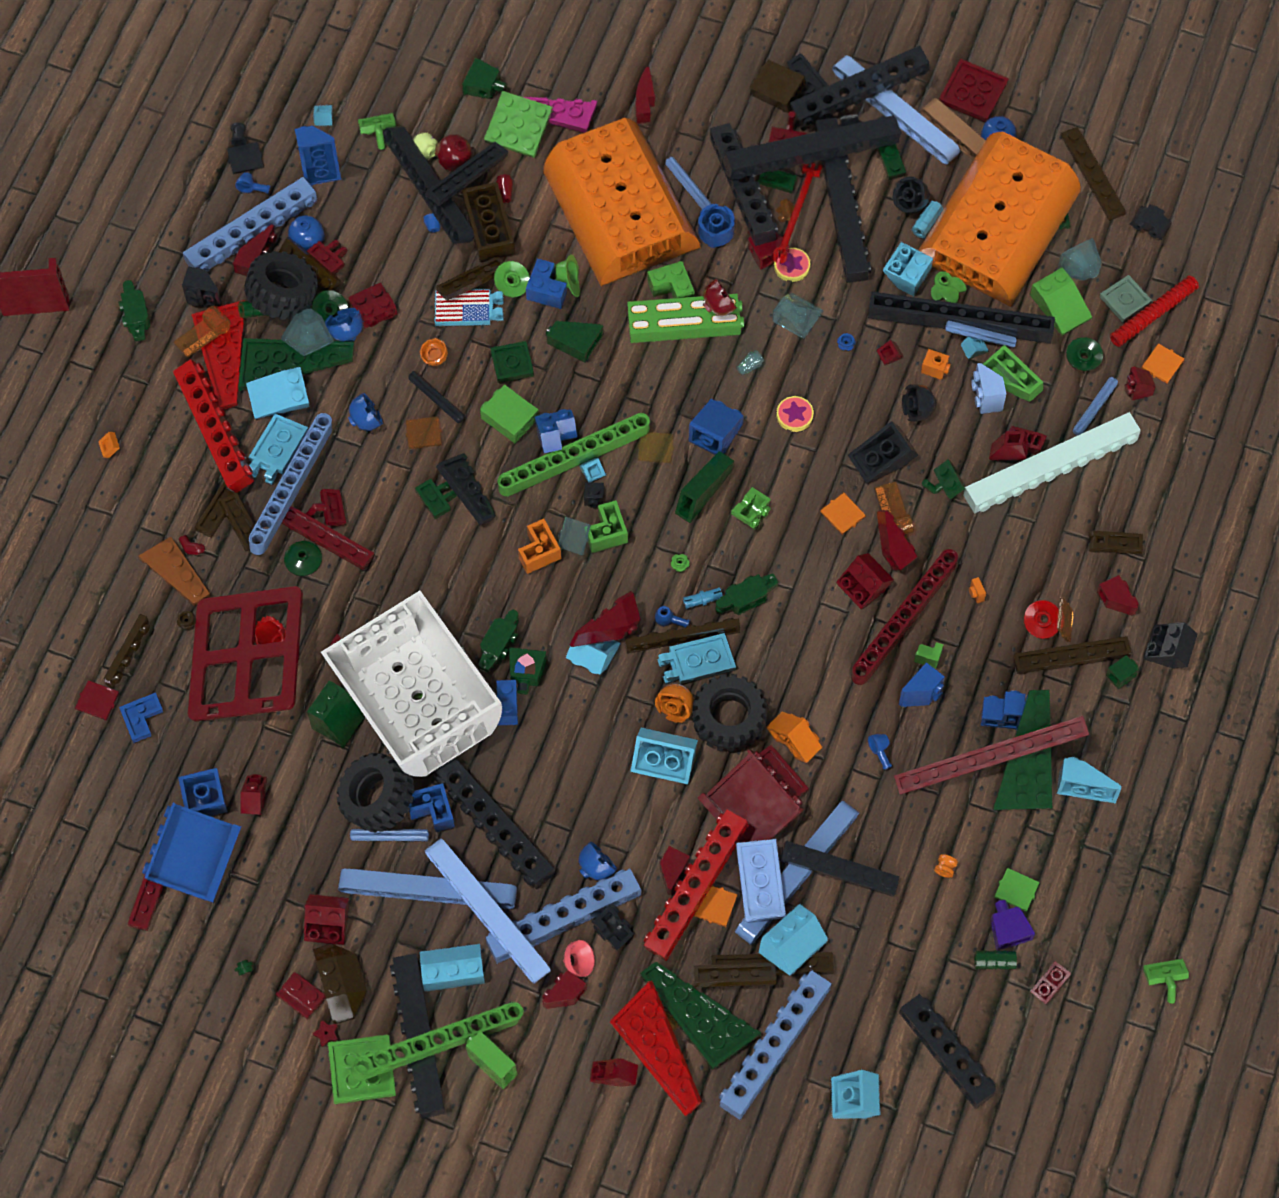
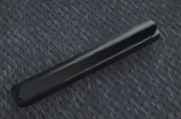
M412 371L409 374L408 379L454 421L461 423L464 420V414L416 371Z

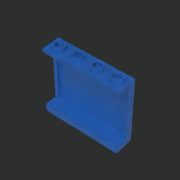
M173 802L172 806H167L164 814V817L167 818L164 825L160 824L157 836H160L157 844L153 843L149 853L153 855L150 863L146 862L142 873L146 874L144 878L149 881L213 903L241 826L224 822Z

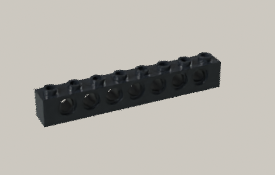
M919 45L791 102V111L795 113V119L800 128L808 127L816 120L826 119L833 113L842 112L851 105H858L867 98L876 97L885 90L889 91L901 83L909 82L912 78L925 75L930 71L929 61Z
M730 123L710 128V141L754 245L758 246L775 241L778 227L776 222L772 221L771 210L766 207V198L760 193V184L758 181L755 182V175L730 180L723 164L725 152L743 148L742 143L737 140L738 134L736 129H733Z
M456 758L435 770L436 782L438 784L443 783L448 790L447 794L453 801L457 800L460 803L459 807L465 815L469 814L473 818L472 822L478 829L482 828L484 830L487 840L499 847L497 850L504 858L508 857L512 868L524 875L523 880L528 886H533L537 890L555 875L554 868ZM455 778L460 780L457 784H452L450 782L452 779ZM467 792L473 794L469 798L463 797V795ZM479 806L485 808L482 812H477L475 809ZM492 820L498 822L495 826H489L488 823ZM503 835L510 836V839L508 840H502L500 838ZM516 849L523 850V853H521L520 855H516L513 853V851ZM529 863H534L536 867L533 869L526 868V865Z

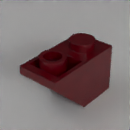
M1135 366L1131 367L1125 384L1126 394L1130 395L1132 401L1153 396L1156 386L1150 371Z
M1006 431L992 443L989 460H1026L1029 450L1026 432Z
M1120 575L1099 584L1097 593L1106 608L1131 616L1136 614L1139 606L1135 596L1131 595L1127 582L1122 580Z
M252 774L246 777L241 790L242 814H261L264 807L267 777L259 774Z
M671 846L667 848L660 861L661 875L667 894L672 896L678 882L681 881L683 874H685L686 869L690 865V856Z
M568 970L564 974L560 973L554 982L556 983L554 987L547 989L543 994V1007L549 1009L575 1005L587 990V983Z
M622 1058L595 1061L592 1064L590 1082L620 1087L636 1085L638 1065Z

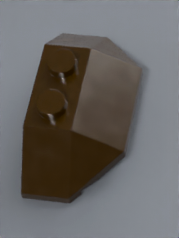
M335 944L313 949L333 1023L339 1024L354 1019L367 993L356 953Z

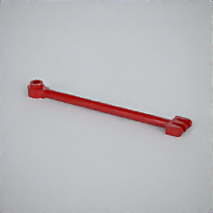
M812 163L810 168L808 167L809 164L803 165L802 173L806 174L781 244L773 252V260L776 263L779 254V264L785 263L788 253L786 249L813 176L819 178L823 165H819L817 169H815V163Z

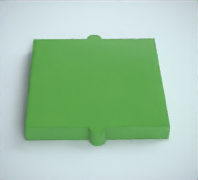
M1007 868L1003 879L999 881V887L994 898L1006 900L1008 904L1020 907L1021 910L1027 912L1031 900L1035 899L1034 894L1039 882Z

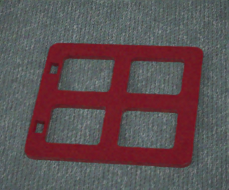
M293 586L205 598L198 602L188 704V717L191 720L203 721L284 711L294 707L296 702L303 591L299 587ZM288 603L285 640L254 645L257 608L265 605ZM241 609L238 646L236 648L207 651L210 615L213 612ZM284 656L281 694L279 696L250 699L253 661ZM237 662L234 700L203 705L207 666ZM273 701V706L264 707L265 702ZM218 708L219 713L210 714V709Z

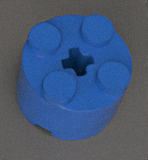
M711 204L703 208L698 219L700 239L711 248L727 244L734 237L735 217L733 212L728 207L718 206V204Z

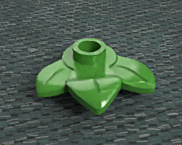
M942 271L937 273L934 278L935 285L931 289V296L933 300L939 301L943 298L946 302L957 303L959 293L967 290L966 285L960 278L951 277L949 273ZM942 277L946 279V283L941 281Z

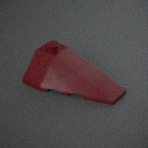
M630 591L614 601V607L610 610L605 608L596 620L591 619L575 632L569 645L577 647L618 640L628 635H633L637 631V625L640 621L634 593Z

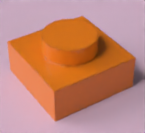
M108 432L98 441L102 455L105 458H110L120 448L115 432Z
M979 577L972 579L969 587V593L972 598H975L977 604L983 602L986 596Z

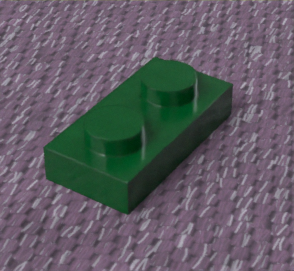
M896 144L879 147L878 153L888 180L905 177L906 170Z

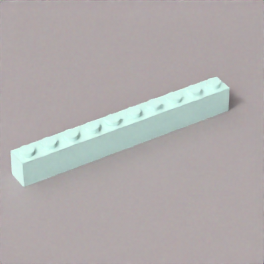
M1130 412L966 486L963 496L974 514L979 511L984 512L996 503L998 505L1002 504L1009 497H1017L1023 491L1029 488L1034 489L1044 481L1050 482L1056 476L1062 473L1067 474L1077 466H1085L1090 460L1100 459L1110 451L1115 452L1127 443L1133 444L1138 440L1141 430Z

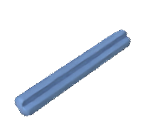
M668 158L666 166L702 209L711 205V202L675 158Z
M947 321L945 326L947 332L1002 346L1005 345L1010 348H1014L1017 341L1012 336L953 321Z
M1109 377L1073 428L1075 435L1078 436L1084 433L1117 386V379Z
M351 829L350 838L352 841H428L429 831L427 829H387L383 832H370L364 829Z

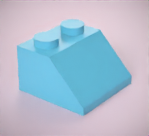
M612 640L577 647L570 646L566 658L575 665L587 668L591 673L601 674L607 669L621 643Z
M859 1070L831 1078L832 1118L858 1119L880 1115L879 1074Z

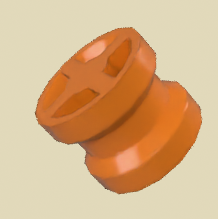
M939 855V864L935 866V873L943 877L952 878L954 875L953 869L957 866L958 861L948 855Z

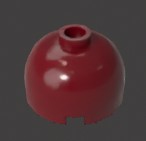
M456 134L448 135L442 138L436 145L435 156H438V162L442 167L449 171H455L471 159L472 149L468 140L463 136Z
M717 279L711 281L703 291L705 301L703 306L708 313L712 311L715 315L726 316L737 309L735 303Z

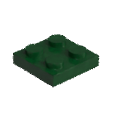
M527 341L490 348L498 383L534 376Z

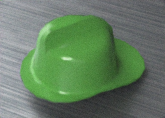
M569 255L566 260L556 265L555 279L566 283L574 297H578L580 294L578 263L574 255Z

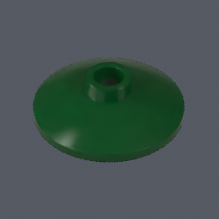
M331 290L319 293L312 303L313 315L323 325H325V321L329 316L332 315L334 318L338 315V311L348 308L345 298L338 292ZM326 308H330L332 312L328 313Z
M1081 337L1073 340L1068 345L1066 357L1074 368L1081 371H1090L1101 364L1103 350L1095 340Z
M299 541L289 546L286 550L284 563L292 574L308 576L319 569L322 563V554L314 543ZM301 554H306L303 558L299 557Z

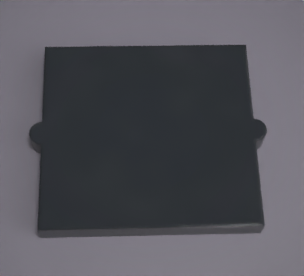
M258 142L227 148L229 155L228 163L231 164L233 175L264 168L261 158L263 155L259 150Z

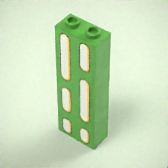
M728 294L737 309L726 316L715 315L712 311L708 313L703 306L705 302L703 296L628 302L631 343L741 335V328H744L743 316L740 317L742 301H738V294Z

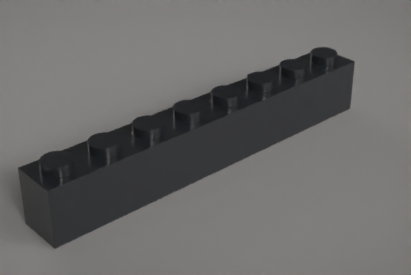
M416 953L392 958L393 965H390L391 976H396L397 984H393L394 993L400 999V1003H396L398 1015L403 1016V1022L400 1023L402 1035L406 1034L407 1040L430 1032ZM414 1045L416 1050H424V1048L421 1045ZM435 1054L407 1064L408 1073H413L414 1081H410L412 1094L416 1093L417 1101H414L415 1113H420L421 1119L444 1115L445 1109Z

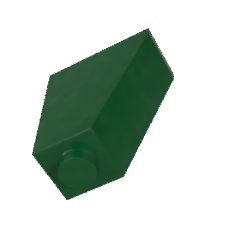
M555 321L553 326L548 327L545 335L547 336L548 345L586 363L603 337L604 329L601 324Z

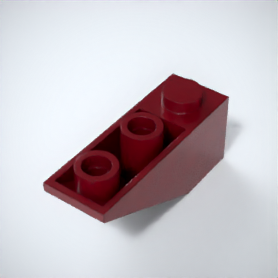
M271 224L239 249L233 262L235 273L247 276L251 262L263 253H270V246L272 243H275L277 238L274 225Z
M887 510L877 511L882 555L892 570H902L918 557L914 552L915 548L904 537V531L894 522V516Z

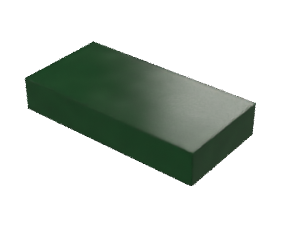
M779 170L774 172L768 171L760 174L758 182L766 187L792 193L797 181V175Z

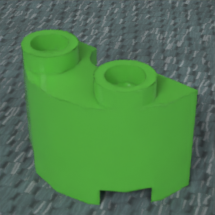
M752 487L742 502L733 508L731 515L755 529L760 523V518L762 516L766 517L771 508L768 505L771 499Z

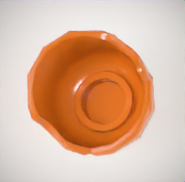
M438 338L427 340L420 349L421 359L430 366L441 365L448 356V348L445 342Z

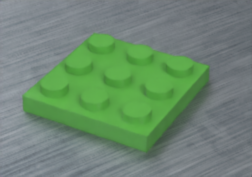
M502 91L484 141L490 144L497 142L505 149L535 158L553 107Z
M389 1034L328 1043L334 1104L396 1096L393 1070L365 1080L355 1079L351 1072L353 1064L358 1057L391 1046ZM377 1058V1059H376V1061H377L379 1064H381V1065H385V1064H386V1062H385L384 1059H382V1058ZM357 1066L358 1070L362 1072L367 1071L365 1066Z

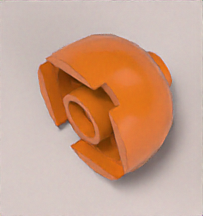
M670 684L661 689L655 698V706L660 714L663 712L668 715L665 718L669 721L682 723L693 712L694 696L685 686Z

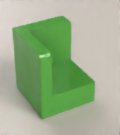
M936 642L934 648L920 644L914 662L922 665L927 662L936 669L943 644Z

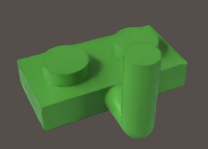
M393 113L358 119L361 134L375 132L378 149H384V129L396 126Z
M1178 959L1143 965V972L1148 984L1154 985L1166 982L1168 986L1167 1001L1174 1003L1176 1001V984L1174 981L1189 978V972L1184 960Z

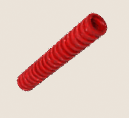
M1191 275L1187 276L1182 282H1179L1178 285H1175L1174 288H1171L1159 297L1157 301L1155 300L1144 310L1140 311V313L1136 314V316L1128 320L1127 323H1124L1123 326H1120L1119 329L1112 332L1110 338L1113 344L1121 347L1131 337L1144 330V328L1156 321L1157 318H1160L1161 315H1164L1165 312H1168L1169 309L1181 302L1182 299H1185L1186 296L1199 288L1198 281Z

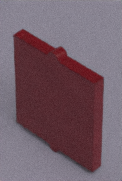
M88 680L83 692L79 694L80 698L75 706V710L107 720L112 708H115L114 703L120 692Z

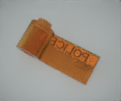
M216 306L209 307L202 315V322L174 341V344L187 358L229 330L230 321Z
M893 482L874 487L881 510L889 511L894 516L896 525L905 534L913 533V522L911 516L906 514L897 483Z

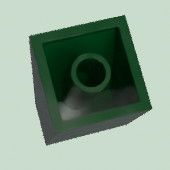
M330 680L307 710L311 728L342 747L346 746L365 719L364 714L348 692Z

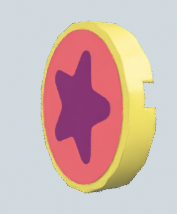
M789 248L785 263L779 264L780 258H778L777 263L774 262V270L777 276L785 281L792 280V282H797L804 279L809 273L810 259L801 249Z
M792 396L780 402L777 407L776 417L782 428L792 430V432H799L810 426L814 411L808 400Z

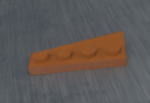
M172 537L167 538L138 556L143 563H146L152 571L174 587L194 607L200 600L211 597Z

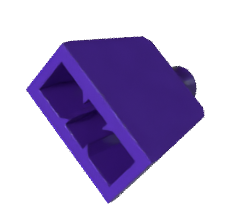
M1006 900L996 902L995 907L998 913L993 914L991 917L996 950L1000 951L1033 940L1035 932L1020 907L1009 909Z

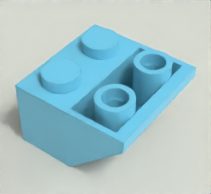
M901 242L884 267L883 272L898 289L914 296L931 271L933 258Z

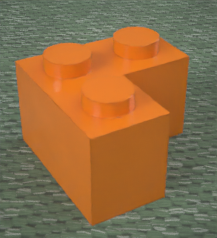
M545 519L528 525L527 532L531 544L518 549L519 560L527 574L561 559V549Z
M781 712L766 726L774 740L785 744L795 759L807 763L822 748L818 741L819 737L811 731L809 722L803 717L799 718L792 713Z

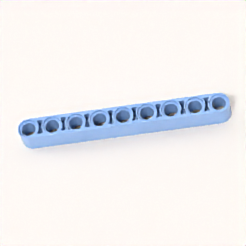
M847 55L833 66V72L841 80L865 70ZM885 90L876 97L865 99L886 117L895 115L899 127L942 163L948 164L960 153L959 146L893 91Z
M439 839L425 850L432 863L532 983H536L550 972L546 962L443 839Z

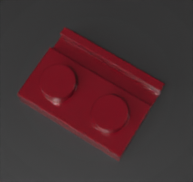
M295 971L284 983L280 991L276 993L279 999L307 1020L326 999L325 994Z

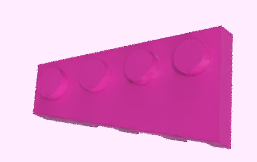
M524 97L553 107L548 123L584 133L588 131L598 104L597 100L582 102L579 99L564 101V99L558 98L557 100H548V98Z

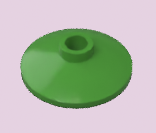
M507 261L496 269L494 283L498 291L503 292V295L518 297L526 292L530 276L522 264L515 261ZM508 278H511L513 280L512 284L508 282Z

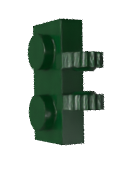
M429 479L415 487V491L434 519H437L451 511L448 502L457 497L453 490L442 495L441 493L451 488L447 481L436 487L432 479Z

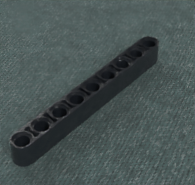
M404 126L385 128L383 132L385 142L453 244L472 242L474 239L473 229L452 197L439 206L426 196L427 190L437 184L440 179Z

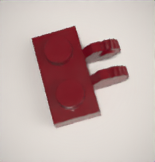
M335 239L327 246L318 241L307 252L335 275L345 266L341 258L347 253L348 249L343 246L333 253L340 243Z

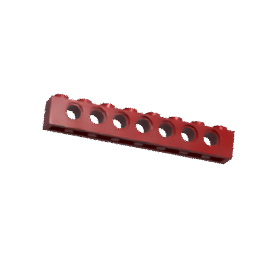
M190 359L175 369L173 373L226 486L237 493L254 482L253 471L246 464V456L238 447L239 441L231 432L232 426L225 420V412L217 403L219 401L218 397L211 390L210 387L212 385L203 374L205 372L203 366Z
M727 809L724 814L721 813L717 818V826L714 831L710 830L705 846L700 847L695 856L697 859L694 864H690L686 869L684 880L678 882L675 888V895L667 900L664 906L666 910L663 915H659L654 922L655 928L652 933L648 932L644 938L645 949L666 962L736 848V843H739L749 826L747 820ZM728 829L731 831L728 837L721 836L723 830ZM715 846L721 848L720 852L717 854H712L710 852L711 849ZM704 863L711 865L707 871L700 870V867ZM694 880L700 881V885L697 888H691L690 883ZM683 897L690 899L687 905L680 904V900ZM673 914L679 915V919L676 922H670L669 918ZM667 931L669 936L664 940L659 939V934Z

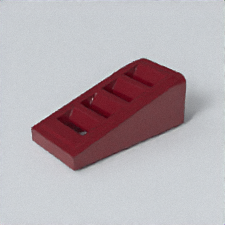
M1011 426L1009 431H1025L1027 439H1031L1029 453L1034 455L1041 453L1047 435Z

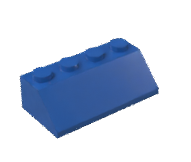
M302 126L295 129L305 180L310 185L341 180L334 137L314 126Z

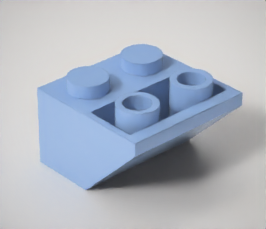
M977 364L976 371H973L974 380L971 381L972 390L976 391L977 395L975 396L976 407H979L980 414L1003 411L1006 398L1003 377L983 364Z

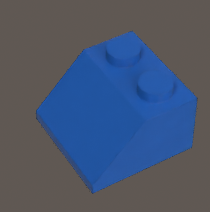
M926 662L902 689L899 705L901 707L930 705L933 700L936 702L943 694L942 689L945 676Z

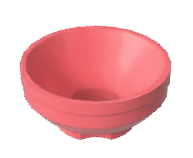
M576 940L567 946L563 960L567 970L577 977H586L592 972L595 962L594 953L586 941ZM570 955L574 957V965L571 963Z

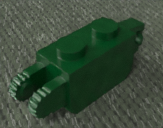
M126 280L122 285L124 293H120L122 300L118 302L120 311H124L125 316H122L123 325L128 327L129 333H132L134 341L137 342L146 339L145 330H148L151 325L143 292L139 289L135 290L133 281Z
M773 573L760 577L759 574L749 576L739 584L730 585L725 590V595L716 601L715 610L719 615L731 610L734 614L741 615L765 603L768 592L777 587L779 582Z
M509 610L504 619L497 618L492 622L480 643L482 657L478 664L479 669L489 673L496 663L500 665L502 659L505 660L507 658L510 645L515 644L519 636L517 633L519 615L516 610Z

